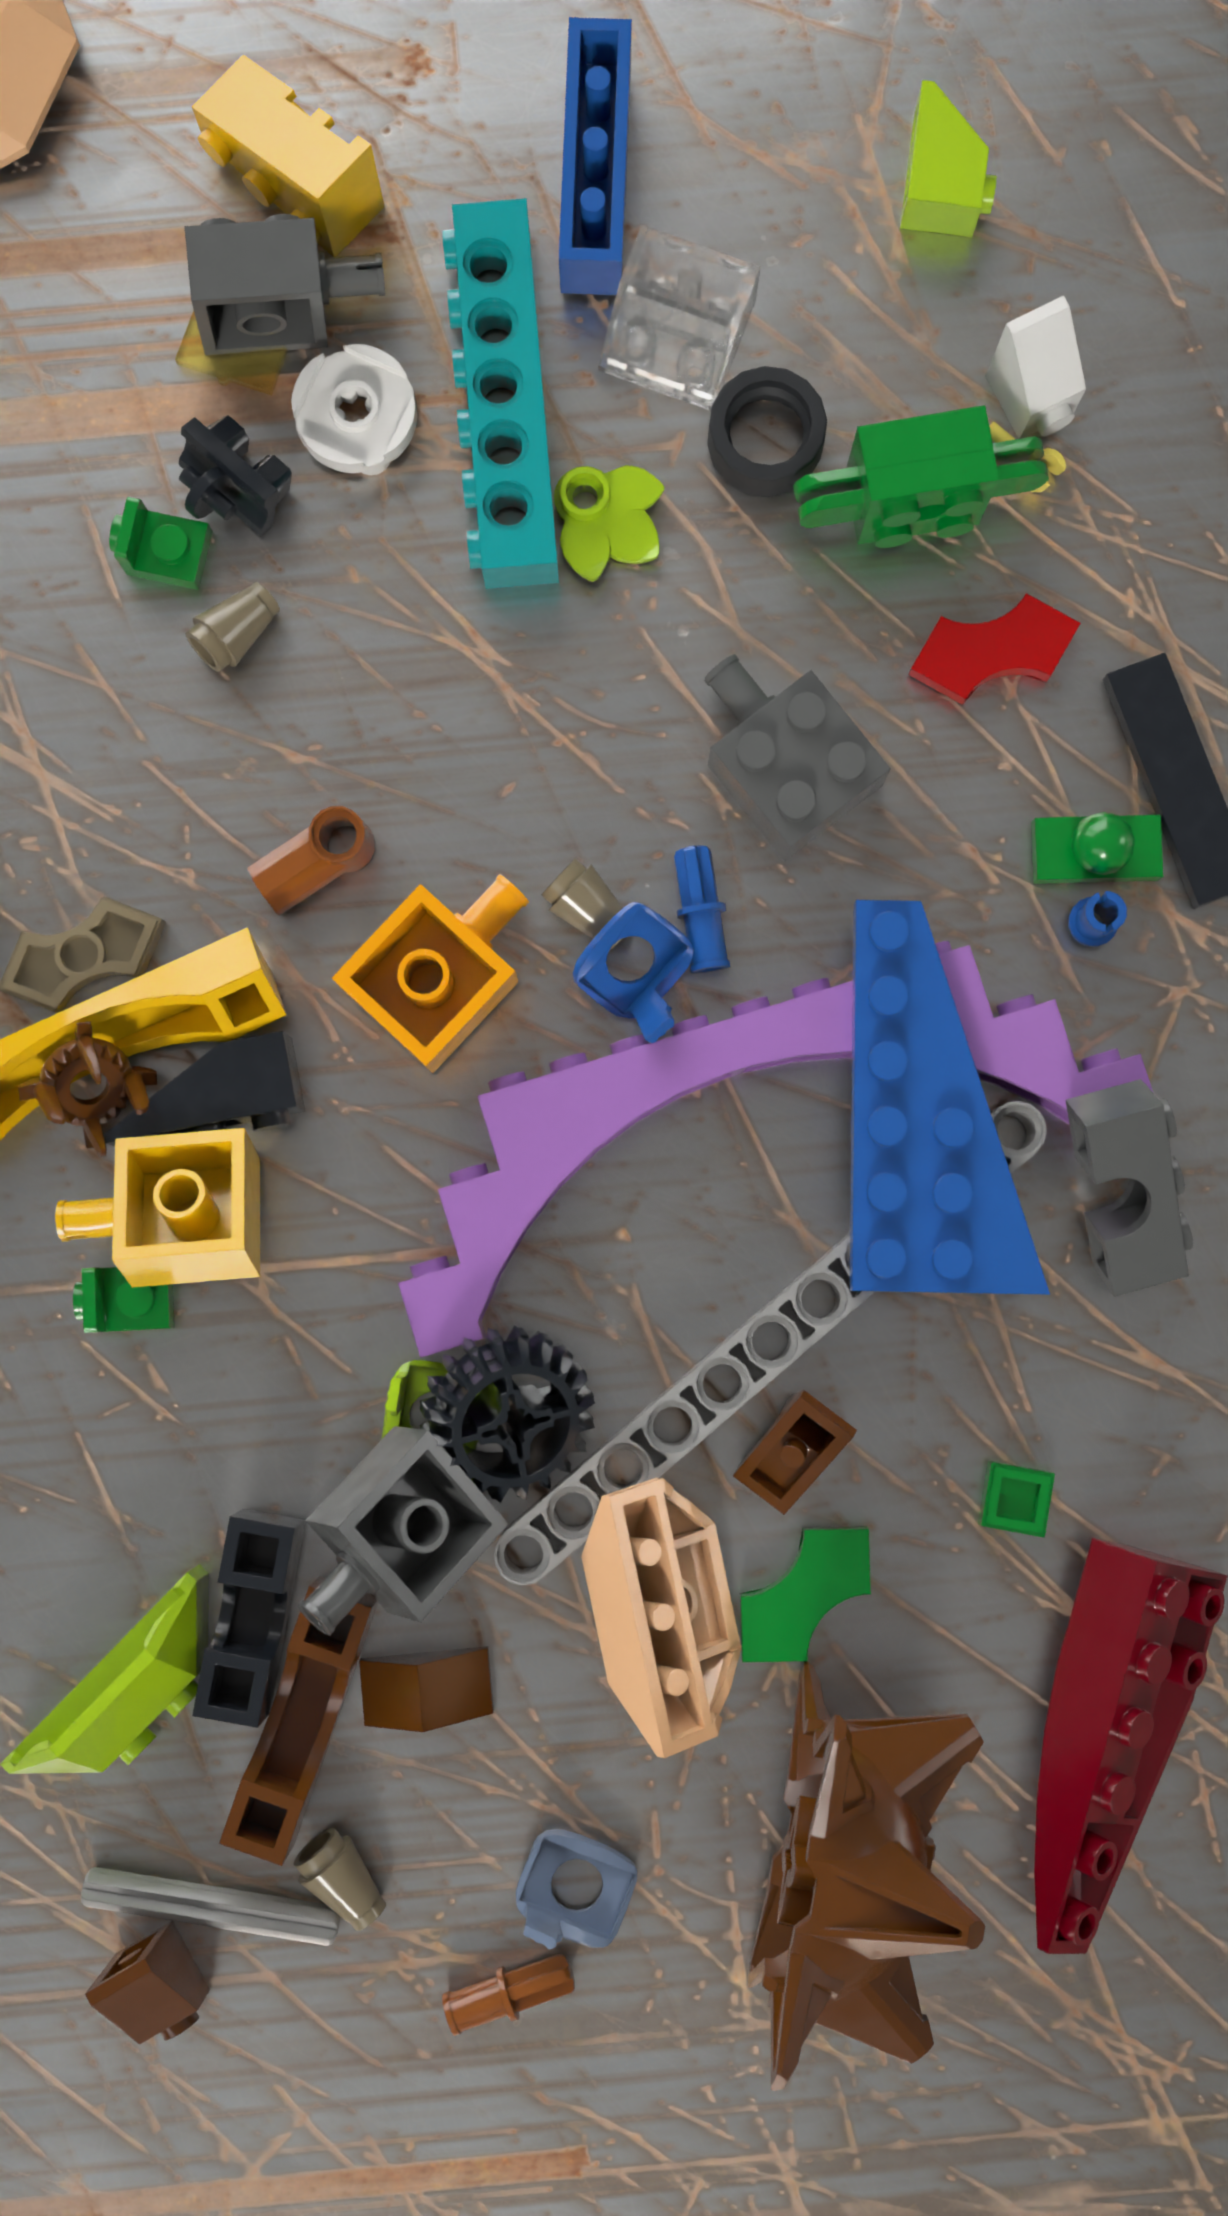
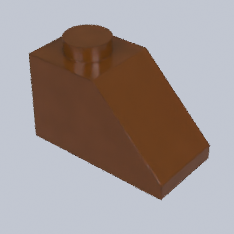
M170 1921L116 1953L87 1990L85 1996L95 2010L140 2045L161 2033L164 2041L191 2027L199 2019L196 2011L200 2008L210 1988L174 1922Z

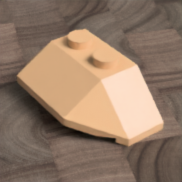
M0 0V169L29 153L80 47L63 0Z
M654 1478L601 1497L581 1558L608 1684L656 1756L665 1759L718 1736L723 1719L719 1715L731 1690L741 1652V1643L715 1522L691 1501L673 1490L674 1487L664 1478Z

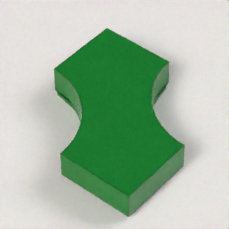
M868 1527L802 1528L798 1553L789 1569L778 1580L765 1588L740 1593L742 1662L807 1661L812 1634L824 1615L837 1604L847 1599L871 1594Z

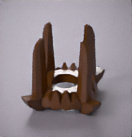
M91 1021L79 1022L75 1026V1039L58 1047L47 1058L40 1076L31 1078L19 1085V1100L36 1098L46 1118L53 1123L64 1124L67 1122L74 1126H83L86 1148H94L99 1157H104L107 1154V1148L101 1124L108 1122L111 1118L118 1117L121 1110L126 1108L129 1100L137 1114L146 1113L150 1104L145 1085H157V1071L152 1068L131 1066L128 1057L117 1046L106 1040L93 1038ZM88 1070L96 1084H101L102 1073L106 1077V1086L97 1097L86 1100L79 1099L70 1092L71 1081L78 1073Z

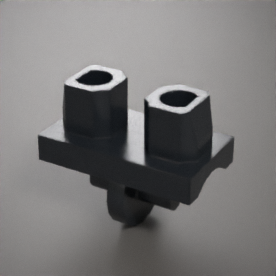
M229 415L224 416L207 427L197 418H192L181 427V435L186 439V443L179 457V466L184 469L179 476V480L190 489L185 500V509L197 519L204 518L213 511L224 520H229L235 514L259 536L263 535L273 526L276 505L290 490L292 477L290 468L275 455H267L251 467L241 458L248 452L249 437L245 429Z

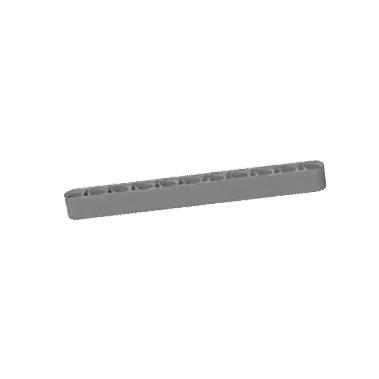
M1021 1101L1008 1102L991 1111L996 1130L1003 1116L1016 1117L1026 1128L1027 1137L1021 1149L1014 1150L1008 1148L1000 1140L1011 1174L1038 1152L1044 1144L1047 1134L1046 1122L1040 1111L1031 1104ZM850 1232L573 1469L571 1473L566 1475L551 1490L509 1524L500 1535L494 1550L495 1566L500 1575L508 1582L520 1586L533 1584L545 1577L587 1540L603 1495L654 1478H660L870 1297L875 1291H850ZM814 1280L826 1282L835 1292L836 1301L834 1308L824 1317L817 1318L811 1316L806 1312L802 1304L803 1290ZM766 1322L778 1323L787 1334L788 1342L786 1349L780 1356L774 1359L760 1357L753 1348L752 1339L754 1332L760 1325ZM726 1364L733 1367L737 1372L739 1386L733 1397L717 1401L707 1396L704 1391L703 1380L710 1368L715 1365ZM667 1407L681 1408L690 1417L691 1426L689 1433L678 1442L670 1443L663 1441L654 1431L655 1417ZM625 1449L632 1451L642 1462L641 1474L635 1481L629 1484L615 1483L605 1472L604 1464L606 1459L617 1450ZM572 1492L583 1494L592 1505L593 1513L590 1519L581 1526H570L562 1522L556 1513L555 1506L561 1496ZM527 1535L537 1540L543 1552V1558L539 1564L532 1568H521L513 1564L507 1555V1544L511 1539L516 1536Z

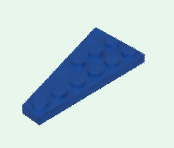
M856 900L853 910L850 1291L1050 1295L922 902Z

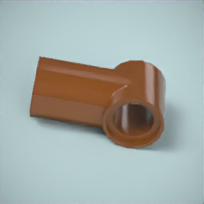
M330 806L321 810L312 819L308 828L247 867V870L262 896L267 900L275 913L280 916L342 874L353 873L363 869L371 861L375 852V839L371 829L353 810L344 806ZM342 826L354 827L356 830L354 845L342 854L330 853L328 841L331 834Z

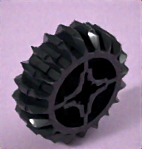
M514 1325L504 1341L497 1330L488 1328L485 1345L480 1347L472 1339L464 1338L463 1350L466 1354L462 1358L457 1360L453 1356L443 1354L442 1364L448 1372L446 1376H427V1386L435 1396L419 1400L420 1411L424 1418L427 1419L420 1424V1429L429 1430L438 1441L436 1446H442L453 1458L450 1466L459 1465L466 1476L471 1479L482 1493L487 1490L490 1497L499 1503L502 1502L509 1488L513 1489L517 1497L527 1500L529 1484L536 1481L540 1486L551 1490V1477L549 1474L556 1468L560 1471L571 1473V1463L567 1459V1455L569 1452H587L586 1442L579 1433L595 1428L594 1418L587 1410L595 1404L593 1392L585 1385L588 1381L586 1371L578 1362H573V1355L566 1346L559 1343L553 1345V1341L549 1336L540 1331H537L529 1339L528 1334L523 1328H518ZM512 1375H535L549 1381L550 1386L538 1389L534 1384L518 1386L512 1379ZM478 1440L480 1445L497 1443L501 1446L503 1452H482L472 1449L464 1443Z

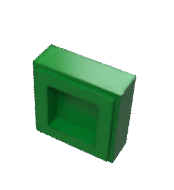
M988 1460L977 1524L983 1527L1045 1538L1055 1473Z

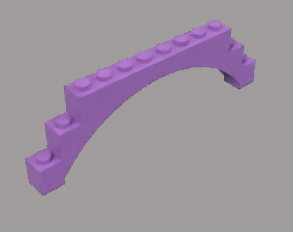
M949 941L935 943L980 1081L995 1085L1034 1103L1069 1124L1066 1099L1139 1079L1153 1092L1141 1054L1121 1060L1118 1048L1082 1059L1081 1064L1084 1071L1079 1072L1055 999L1036 1005L1033 994L1019 997L997 1005L999 1016L993 1018L970 945L952 950ZM828 978L814 980L793 988L794 999L770 1006L768 997H760L733 1006L731 1010L734 1017L709 1024L707 1015L674 1024V1027L671 1028L673 1036L658 1040L655 1043H649L645 1040L643 1034L612 1043L610 1045L612 1055L588 1062L585 1053H578L549 1063L551 1073L527 1081L525 1072L521 1071L489 1081L490 1092L477 1097L500 1170L488 1173L486 1163L467 1167L450 1173L449 1177L452 1185L438 1189L460 1264L450 1267L447 1256L431 1259L410 1266L413 1278L398 1283L420 1358L463 1345L464 1338L472 1339L473 1341L486 1338L482 1323L483 1317L503 1271L527 1230L558 1190L586 1162L635 1123L680 1097L739 1074L794 1062L842 1058L852 1059L853 981L831 987Z

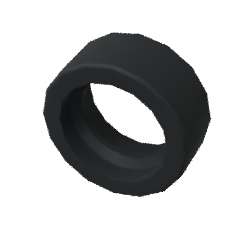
M762 366L742 371L722 387L712 404L707 445L713 466L726 483L748 495L772 497L793 491L795 482L807 474H812L821 459L827 428V416L822 398L808 380L788 369ZM766 400L780 402L794 410L801 420L804 431L802 444L796 454L785 462L773 465L754 463L741 456L733 447L730 436L731 421L740 408L749 403Z

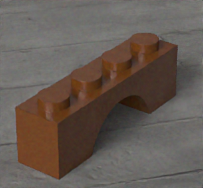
M319 1576L309 1585L304 1601L325 1579L324 1577ZM366 1593L335 1627V1631L330 1636L318 1630L300 1611L287 1647L285 1666L276 1696L256 1749L240 1781L219 1844L280 1866L284 1864L296 1842L378 1606L377 1600L370 1593Z

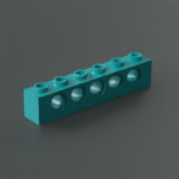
M527 198L452 204L454 229L442 230L446 270L457 269L459 289L447 290L450 327L451 329L462 328L464 349H453L452 360L456 389L467 388L469 409L457 410L460 448H472L473 469L462 470L465 508H477L478 530L467 531L470 569L482 568L485 589L559 583ZM485 270H497L504 274L499 280L491 283L481 282L476 279ZM494 328L503 329L509 333L506 339L498 343H489L480 338L483 333ZM495 388H507L515 393L505 403L496 404L485 399L487 393ZM501 447H511L520 452V456L509 464H497L489 459L490 455ZM505 507H517L526 513L525 517L515 525H502L494 520L497 512Z

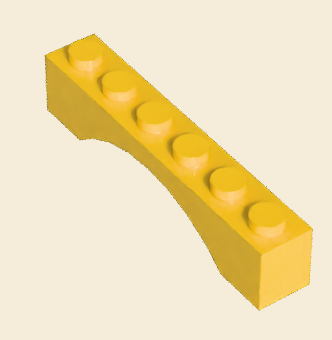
M248 927L0 1039V1141L16 1124L39 1106L36 1098L19 1100V1085L31 1078L40 1076L47 1058L58 1047L75 1039L76 1023L91 1021L93 1038L111 1042L129 1057L137 1053L174 1044L200 1041H231L286 1016L273 973ZM85 1070L78 1073L71 1083L90 1074L89 1071Z

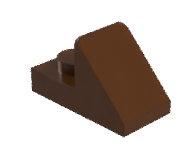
M802 1390L792 1394L787 1399L773 1425L740 1462L733 1477L785 1515L852 1440L857 1429L808 1392Z

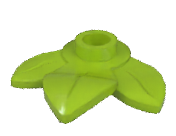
M629 465L616 468L607 473L594 467L581 466L569 470L559 479L554 491V504L559 517L564 521L560 536V547L564 558L581 577L592 582L596 581L603 573L610 557L617 562L628 564H642L658 558V533L651 518L645 511L653 506L664 492L663 484L645 469ZM582 492H589L597 499L596 503L587 509L578 507L573 500Z

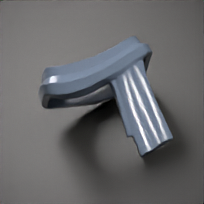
M560 1829L546 1830L541 1833L532 1845L516 1889L517 1908L526 1918L523 1934L528 1938H532L536 1943L545 1945L548 1949L555 1948L557 1942H561L562 1937L590 1948L608 1946L619 1931L637 1882V1868L635 1864L617 1850L581 1834ZM574 1859L586 1860L593 1864L601 1874L603 1882L601 1894L596 1902L588 1908L580 1910L568 1909L561 1905L553 1895L551 1887L553 1875L558 1867L566 1861Z

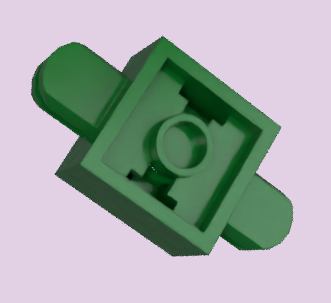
M985 405L857 426L846 468L807 474L798 479L793 485L796 501L802 504L798 508L800 524L805 528H815L853 521L857 544L875 542V546L878 548L900 546L909 542L913 535L936 532L940 538H950L966 534L974 528V525L980 523L991 498L1033 491L1043 486L1049 480L1047 465L1040 461L1044 456L1042 439L1033 436L992 443Z

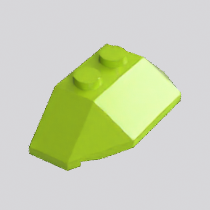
M200 1564L189 1570L0 1765L9 1774L102 1773L119 1757L129 1765L157 1737L148 1727L166 1709L175 1718L196 1697L198 1683L194 1679L200 1674L204 1650L209 1646V1573Z

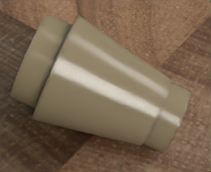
M254 582L247 589L244 588L193 618L194 626L185 635L199 657L213 670L220 672L227 665L237 666L272 621V618L280 611V607L263 585Z
M576 858L541 894L552 905L549 908L550 912L592 939L623 908L591 864L586 868ZM620 939L614 945H612L610 950H612L622 939Z
M335 1828L327 1829L313 1838L296 1856L293 1864L301 1873L298 1882L346 1922H349L356 1931L368 1927L384 1911L386 1902L379 1895V1891L350 1836L341 1837Z

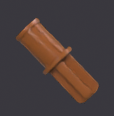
M557 1954L509 1972L502 1966L496 1969L495 1977L454 1992L448 1991L443 1993L442 2003L445 2017L453 2036L460 2035L463 2031L506 2016L513 2022L519 2020V2012L571 1994L575 1990V1979L571 1965L564 1954Z

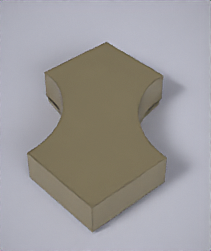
M103 896L90 916L70 930L51 935L21 931L1 979L0 991L54 1013H59L64 1010L70 999L80 989L96 980L110 976H130L136 978L145 974L166 922L162 918Z

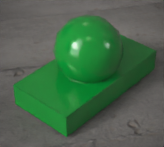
M1100 812L1084 817L1034 818L1031 822L1033 884L1159 881L1164 877L1161 815L1119 816Z

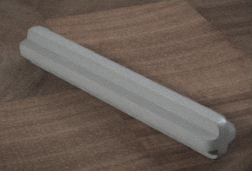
M100 1867L91 1868L87 1872L81 1892V1902L86 1907L326 1946L334 1943L340 1923V1916L323 1903Z

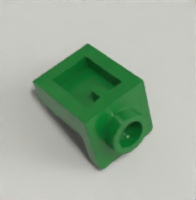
M128 496L123 515L116 514L112 521L109 546L110 550L114 552V557L129 576L199 590L213 531L209 523L149 511L141 499Z
M117 1267L82 1268V1282H76L73 1288V1310L75 1318L83 1320L84 1333L175 1328L173 1284L132 1288Z

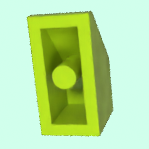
M922 80L914 111L900 229L973 237L979 215H990L997 176L986 174L989 154L988 146L935 81Z

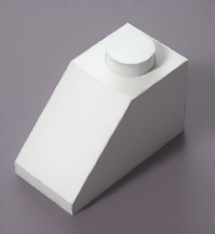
M1064 295L1006 323L985 376L1018 439L1025 438L1037 431L1040 432L1041 436H1048L1064 428L1075 418L1074 412L1086 390L1071 310Z

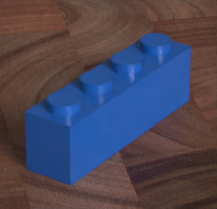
M569 17L559 237L561 293L622 295L632 19Z

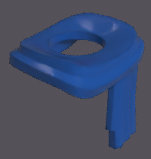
M632 902L622 908L584 949L574 966L572 973L574 982L597 1003L614 1015L628 1019L636 1018L645 1040L655 1043L660 1036L665 1035L668 1029L674 1027L675 1021L671 1015L672 1008L663 999V996L689 967L693 958V947L689 939L666 918L645 904ZM625 937H641L652 945L654 951V960L649 971L641 978L632 981H624L613 977L608 971L606 964L607 954L612 945Z

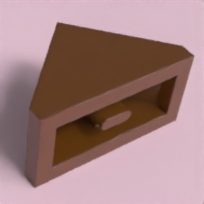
M488 1646L360 1658L359 1660L364 1726L427 1732L494 1713Z

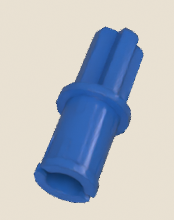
M703 845L682 848L676 851L674 855L682 908L677 910L676 913L678 919H684L686 937L693 947L690 971L693 974L727 969L730 967V960L727 957L721 913L726 911V903L719 902L711 850L708 846Z

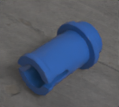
M1105 891L1101 897L1098 892L1092 897L1080 900L1072 907L1068 916V928L1071 935L1079 943L1088 947H1098L1108 943L1115 936L1118 928L1127 917L1126 904L1118 894L1111 891ZM1094 913L1100 916L1102 923L1095 918Z

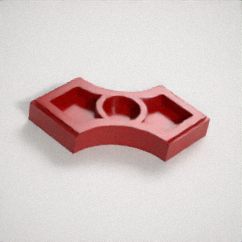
M1028 593L1024 595L1022 600L1011 611L992 621L971 624L956 622L941 616L908 675L962 705L978 687L998 677L1022 675L1041 682H1047L1081 623Z

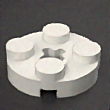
M365 344L344 345V351L334 352L326 358L324 353L312 359L298 376L291 399L296 430L303 445L323 465L345 473L361 472L370 476L377 475L385 471L390 462L404 452L414 435L418 418L414 390L400 363L388 353ZM358 396L366 398L365 406L369 412L368 416L364 419H358L356 422L346 421L345 412L339 409L342 402L353 404Z

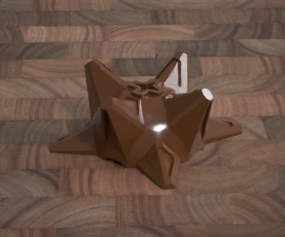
M809 1661L803 1662L799 1674L788 1771L782 1796L791 1812L788 1831L784 1837L783 1847L772 1856L769 1882L749 1962L748 1987L753 1988L762 1982V1986L770 1992L768 2007H771V2090L773 2091L782 2090L786 2087L798 2065L801 2048L816 2023L911 2064L922 2058L934 2045L929 2019L926 2014L921 2013L909 1956L977 1949L983 1941L985 1932L983 1921L931 1872L936 1845L933 1839L928 1836L932 1829L930 1819L962 1766L967 1762L972 1763L984 1743L970 1717L967 1714L844 1720L840 1715L835 1714L831 1719L824 1703L821 1682Z

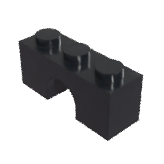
M242 1509L229 1517L217 1583H223L221 1609L212 1641L204 1650L192 1716L258 1728L268 1717L273 1702L306 1524L304 1519Z

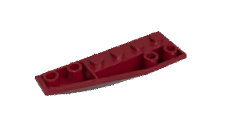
M1092 1538L1056 1666L1044 1729L1038 1782L1034 1864L1037 1948L1047 1954H1086L1192 1705L1196 1689L1205 1677L1207 1670L1206 1653L1214 1624L1220 1619L1224 1609L1225 1599L1223 1591L1228 1575L1130 1545Z

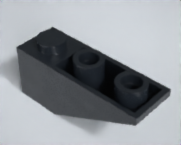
M284 1031L217 1044L149 1098L150 1107L146 1113L139 1115L134 1110L104 1133L105 1143L115 1146V1139L223 1130L229 1126L250 1122L255 1132L291 1125V1114L306 1112L292 1038Z

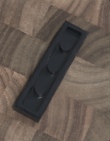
M1161 653L1107 673L1102 679L1155 814L1161 815V829L1193 909L1228 897V808L1166 653Z

